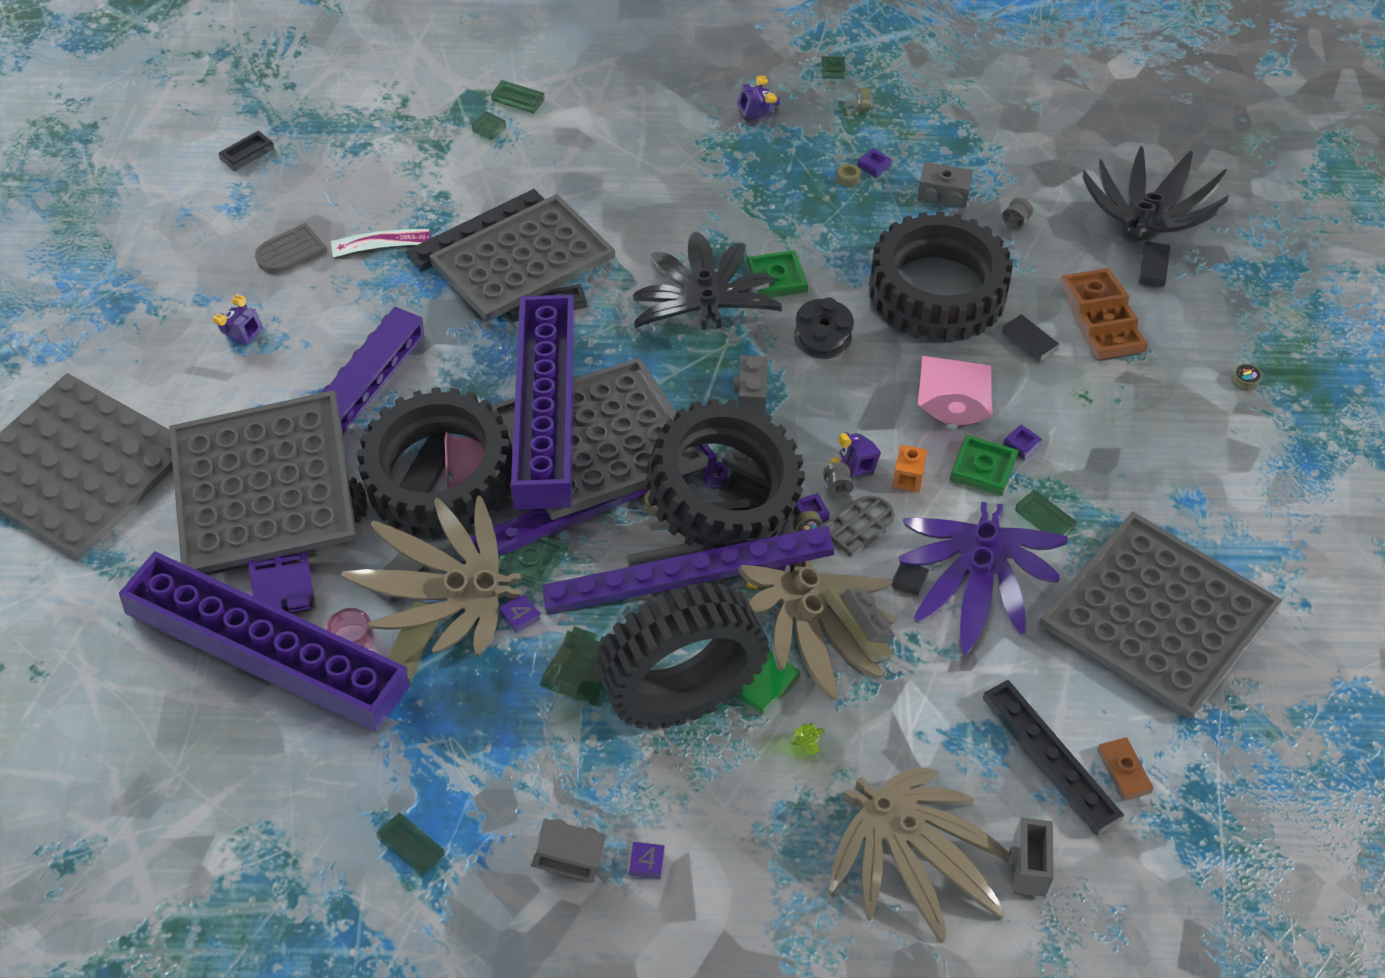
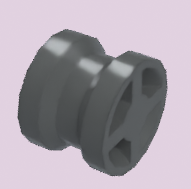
M1022 197L1014 198L1010 202L1009 207L1002 213L1003 221L1010 228L1020 229L1032 216L1033 206Z
M837 462L824 468L823 479L827 482L826 492L828 495L843 497L854 489L853 480L850 478V467L847 464Z

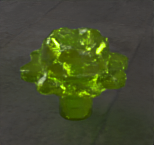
M813 722L803 724L794 730L795 738L790 743L794 746L806 747L809 755L816 754L821 751L817 742L820 740V735L825 732V729H817Z

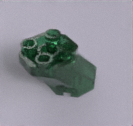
M575 626L572 632L567 630L564 641L544 672L539 686L572 699L589 702L588 704L601 707L606 692L596 672L595 658L599 655L597 651L599 646L606 645L603 640L605 637L602 636L599 642L596 640L598 635Z

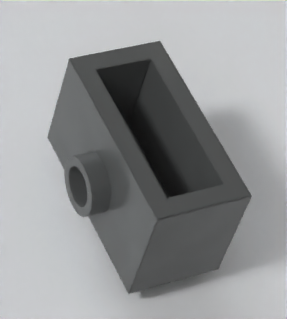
M924 162L917 200L966 208L973 170Z
M740 355L739 376H734L733 392L739 393V407L746 408L747 404L755 407L754 412L761 416L766 412L767 356Z
M1020 818L1013 836V846L1010 847L1008 864L1013 866V893L1046 897L1054 879L1053 821Z
M544 818L538 834L531 867L593 882L599 869L606 834L600 833L591 827L580 828L569 825L560 819L550 820Z

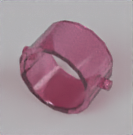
M344 608L334 613L327 622V630L334 634L342 627L348 625L361 626L367 630L360 639L352 642L369 650L374 643L373 629L368 627V622L371 620L369 615L363 610Z

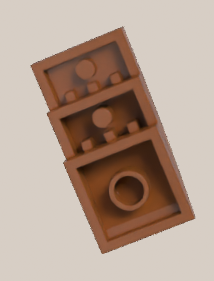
M1109 268L1061 275L1060 280L1070 308L1097 360L1147 352L1148 342L1137 328L1139 319L1128 305L1129 295Z

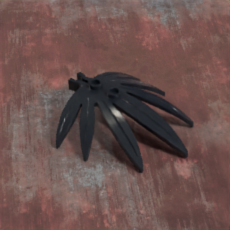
M1140 146L1133 163L1129 181L1128 198L1130 207L1126 204L1101 159H1099L1098 168L1105 193L1091 179L1088 173L1083 170L1084 183L1095 202L1108 215L1123 223V233L1135 229L1136 237H1140L1142 232L1146 231L1166 233L1197 226L1216 216L1218 209L1228 202L1229 195L1209 206L1189 213L1207 200L1218 188L1226 176L1227 169H1225L1201 189L1173 207L1185 187L1191 167L1193 151H1189L1155 192L1145 194L1144 148Z
M693 232L688 241V260L692 275L689 274L685 266L677 258L670 254L654 252L650 255L653 264L683 289L671 285L657 284L644 287L633 294L634 301L662 302L643 312L634 321L635 328L697 310L701 317L702 330H707L709 319L716 323L717 328H722L719 308L765 309L782 312V305L771 297L753 292L775 285V279L772 276L748 274L737 278L732 283H728L744 259L746 244L736 243L729 247L722 256L718 272H715L712 248L708 240L699 232Z

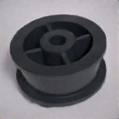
M830 297L806 302L799 308L796 314V327L794 330L796 345L802 352L811 357L829 359L840 356L851 344V332L854 326L853 315L845 305Z

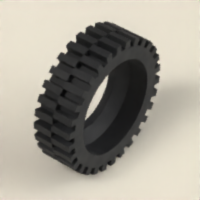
M703 583L699 590L695 584L688 585L686 592L682 593L679 588L670 590L671 596L664 598L660 594L654 597L655 603L650 606L646 602L638 606L640 612L637 614L629 612L624 616L625 624L617 622L613 626L615 634H607L603 639L606 645H600L597 650L599 655L595 658L597 665L595 668L611 705L621 721L625 720L626 724L630 726L635 724L636 728L641 729L646 724L648 729H656L660 723L662 728H669L674 721L678 725L686 723L689 717L697 720L702 718L701 713L706 710L709 713L716 711V705L719 703L728 704L732 701L730 698L732 694L739 696L744 691L743 685H751L754 682L753 675H758L763 670L761 664H766L768 659L766 654L769 653L770 648L763 628L747 598L741 591L737 592L732 586L726 589L725 585L717 583L714 588L711 583ZM712 639L702 651L689 660L673 667L650 670L672 652L698 641Z

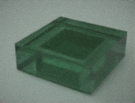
M821 56L822 78L845 79V57Z
M486 111L472 124V131L492 140L506 127V120Z

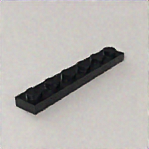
M532 189L408 249L407 258L420 272H423L433 267L429 255L545 199L535 189Z
M1009 680L984 692L983 700L1097 836L1123 820L1124 814Z

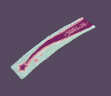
M429 229L387 230L331 241L334 258L357 251L381 247L418 245L431 238Z

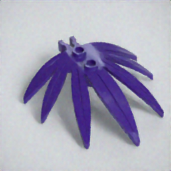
M981 502L982 516L977 525L946 519L904 518V526L926 537L948 540L931 543L899 556V562L902 565H931L961 553V556L947 568L929 590L915 613L914 621L921 623L937 613L952 598L967 571H970L964 591L960 617L963 655H968L985 626L992 602L994 575L997 574L1001 599L1006 614L1020 636H1024L1026 634V616L1023 597L1008 559H1012L1023 571L1039 580L1058 583L1060 575L1042 558L1025 548L1033 550L1059 548L1068 543L1067 536L1034 529L1000 527L999 520L1003 516V504H997V510L992 514V520L990 521L987 512V502Z

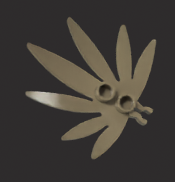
M478 496L476 499L474 518L475 537L480 554H478L468 533L450 509L439 498H436L434 501L439 522L448 541L466 564H461L443 551L410 534L377 521H372V530L396 551L425 567L446 574L404 570L342 571V577L358 586L388 596L412 600L447 601L388 615L368 622V627L382 630L414 628L443 620L461 610H465V613L458 617L440 636L432 648V653L438 654L458 643L471 630L477 619H480L474 633V652L476 656H481L490 645L496 631L498 599L505 596L516 599L520 596V589L510 588V585L513 583L520 584V573L510 574L509 576L498 574L499 560L496 537L482 497Z
M811 560L790 564L789 572L760 566L741 565L738 571L746 581L758 587H770L758 592L750 599L749 604L755 614L764 613L771 609L778 601L782 602L772 632L773 656L776 666L780 671L785 668L794 620L796 640L803 662L815 683L830 700L835 701L838 698L821 627L833 647L852 666L875 679H879L884 674L875 662H871L847 628L827 607L829 604L823 598L822 593L828 587L844 586L846 590L857 589L874 593L888 588L893 583L892 579L819 574L812 567ZM878 609L888 619L890 625L897 620V617Z
M916 768L899 773L885 783L879 791L870 788L868 783L859 777L856 781L855 789L861 793L856 794L848 789L845 793L844 801L852 806H857L861 811L852 820L839 844L831 871L829 895H833L850 872L860 852L862 842L865 840L862 862V891L866 918L868 921L872 920L879 898L883 875L882 841H886L909 894L940 943L945 941L946 931L939 901L924 867L912 851V848L969 897L998 919H1003L1004 911L979 870L955 844L930 825L1007 862L1009 852L973 824L950 813L917 805V803L973 805L974 798L948 788L921 787L939 778L940 772L929 768Z

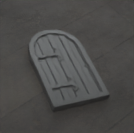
M303 223L259 245L255 251V259L258 266L264 270L271 272L282 271L326 251L327 248L306 223Z

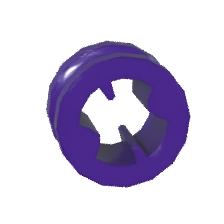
M709 462L708 467L703 469V483L708 488L720 489L728 479V468L722 462ZM712 473H717V476L720 475V477H714Z

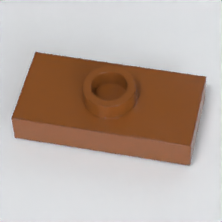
M1127 737L1099 744L1097 751L1123 801L1152 793L1153 786Z

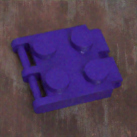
M303 551L299 555L282 558L278 556L275 559L254 562V560L248 561L254 597L282 610L283 606H288L289 613L310 609L309 602L315 601L307 551ZM302 560V562L282 565V563ZM276 564V566L256 570V568Z

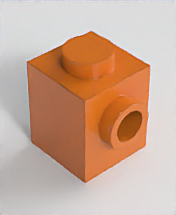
M900 445L892 487L920 492L927 449Z

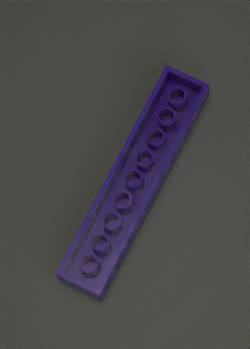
M573 295L520 296L511 477L514 510L572 508L575 309Z
M156 551L150 555L118 593L126 615L376 733L409 688L406 666Z

